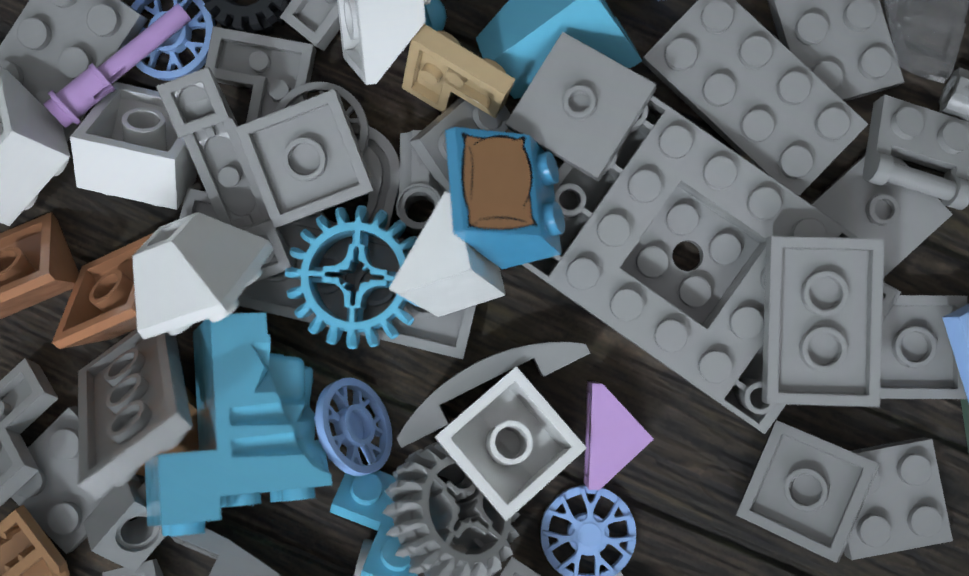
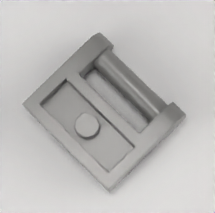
M883 95L873 102L863 168L864 180L880 186L886 182L939 198L943 205L957 210L965 209L969 205V122ZM893 156L944 172V178L895 163Z

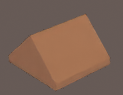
M52 212L0 233V319L69 291L75 285L79 271L58 220Z
M152 234L81 267L53 338V345L59 349L114 339L137 329L132 256Z

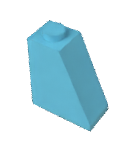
M509 0L476 37L482 57L497 62L503 67L506 74L515 78L510 92L514 99L524 95L562 32L627 68L634 67L642 61L628 34L617 17L614 16L605 0Z

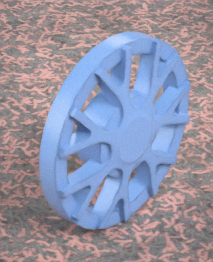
M135 0L131 5L140 14L145 9L154 15L148 26L167 12L162 11L160 0ZM173 0L174 6L178 3L184 10L193 1L200 11L190 22L135 66L156 79L172 81L199 71L206 64L213 26L216 27V22L204 7L205 3L202 0H183L181 3L180 0ZM154 1V8L148 7ZM206 29L204 43L191 42L192 30ZM188 47L195 58L189 64L183 66L179 53ZM162 52L170 55L166 71L154 69ZM150 58L147 65L144 60Z
M342 378L330 383L323 389L316 402L314 421L319 444L322 445L328 456L327 458L347 474L364 476L376 472L388 460L392 447V428L383 402L377 393L361 380ZM347 389L353 390V405L351 406L348 403ZM331 399L334 400L339 411L337 413L330 406ZM368 404L374 412V418L372 417L370 412L365 408ZM329 422L334 424L336 436H332ZM374 435L380 437L379 447L371 443ZM341 444L347 448L346 456L340 451ZM358 447L361 448L369 465H363Z
M579 485L561 492L550 502L541 520L540 541L547 560L563 576H615L626 566L634 552L636 525L630 509L616 494L603 487L600 490H588L586 485ZM581 494L586 512L573 516L566 500ZM586 494H595L591 502L588 501ZM600 496L608 498L614 503L604 519L593 513ZM561 504L565 508V513L556 511ZM619 508L623 515L614 516ZM553 515L570 521L567 527V534L549 531V524ZM625 520L627 536L609 537L608 525ZM548 536L557 538V541L550 545ZM569 542L575 552L564 562L560 563L552 551L560 545ZM621 542H626L624 549L619 546ZM607 544L612 545L622 553L611 566L600 555V552L604 550ZM581 555H594V573H579ZM571 563H574L573 571L567 568ZM600 565H604L607 569L600 571Z

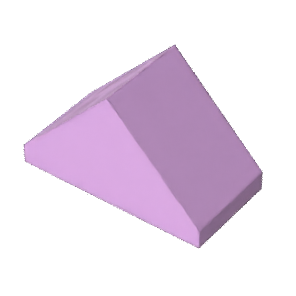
M587 381L585 446L587 449L584 456V484L588 490H600L653 440V437L602 383Z

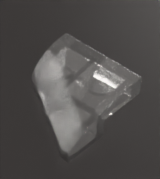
M883 0L897 62L900 67L917 76L945 83L953 72L966 27L964 21L969 7V0Z

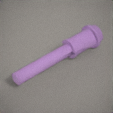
M177 3L99 67L96 68L91 63L85 71L57 93L53 90L49 91L48 94L51 98L43 103V105L65 128L73 122L76 125H80L81 120L79 118L110 92L113 93L116 90L112 86L115 81L190 22V16Z

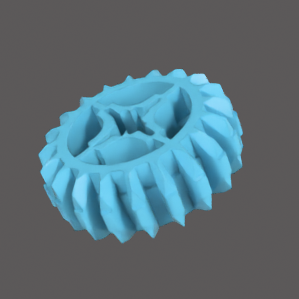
M359 205L355 211V222H350L346 209L340 207L336 209L335 213L338 225L332 227L330 221L325 216L320 215L316 218V222L323 233L317 237L307 229L301 231L300 236L302 239L311 244L306 252L296 247L290 249L289 254L303 262L301 269L293 267L285 269L286 277L301 279V286L292 287L287 290V297L289 299L305 297L307 302L300 305L294 311V314L297 318L302 319L315 313L316 317L308 328V331L312 334H318L328 324L330 328L327 333V343L336 345L343 331L347 332V347L349 349H357L360 343V333L365 332L369 346L376 347L380 344L377 329L383 328L390 339L397 338L399 336L398 329L392 321L398 317L403 323L412 325L415 321L414 317L403 309L408 302L416 307L419 306L396 294L393 302L385 311L372 319L363 321V313L367 308L369 296L377 289L389 288L398 273L378 269L373 266L370 257L371 249L368 248L369 236L384 241L392 248L400 268L418 238L412 236L400 242L398 239L405 232L406 225L403 221L398 220L387 231L385 227L388 222V213L384 210H379L373 222L368 223V209L365 206ZM352 236V244L348 245L347 256L341 263L334 266L319 267L323 256L335 243ZM360 261L365 264L362 268L363 271L370 272L375 277L384 278L383 280L363 282L359 286V291L354 293L351 291L354 286L353 284L341 278L333 277V275H346L347 273L355 272L356 266ZM317 283L337 285L344 294V307H347L346 320L336 316L327 308L321 299Z

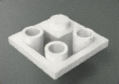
M200 212L159 227L132 256L138 333L143 339L166 332L173 336L185 331L196 322L205 319L217 322L230 315L238 307L239 301L237 298L243 290L262 275L261 266L274 250L269 240Z

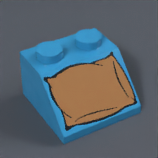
M461 127L445 130L453 234L500 269L561 255L559 234L565 232V220L560 205L555 201L553 184L559 182V171L553 154L550 151L545 152L527 134Z

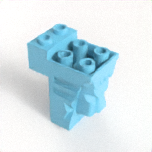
M231 313L217 322L205 319L193 332L199 451L158 454L145 462L147 526H162V536L171 537L205 533V521L221 520L222 507L261 504L260 493L270 492V503L316 498L315 487L332 485V475L328 469L326 453L322 445L319 444V441L314 440L315 413L310 408L313 369L305 366L301 358L270 353L271 338L270 334H267L266 313Z

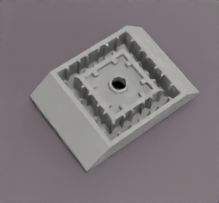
M652 96L599 182L568 163L563 162L558 170L559 182L553 184L555 201L560 205L565 220V232L559 234L562 254L521 265L763 434H766L786 405L762 402L766 237H859L655 96ZM682 241L693 243L700 253L699 263L690 271L679 269L673 262V250ZM884 255V266L886 265V263H887L888 260H889V258H887L885 255Z

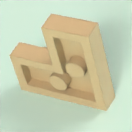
M424 24L410 41L402 89L442 113L449 108L457 95L496 119L506 104L515 78L506 74V71L497 62L487 58L482 59L462 47L451 34L445 31H436Z

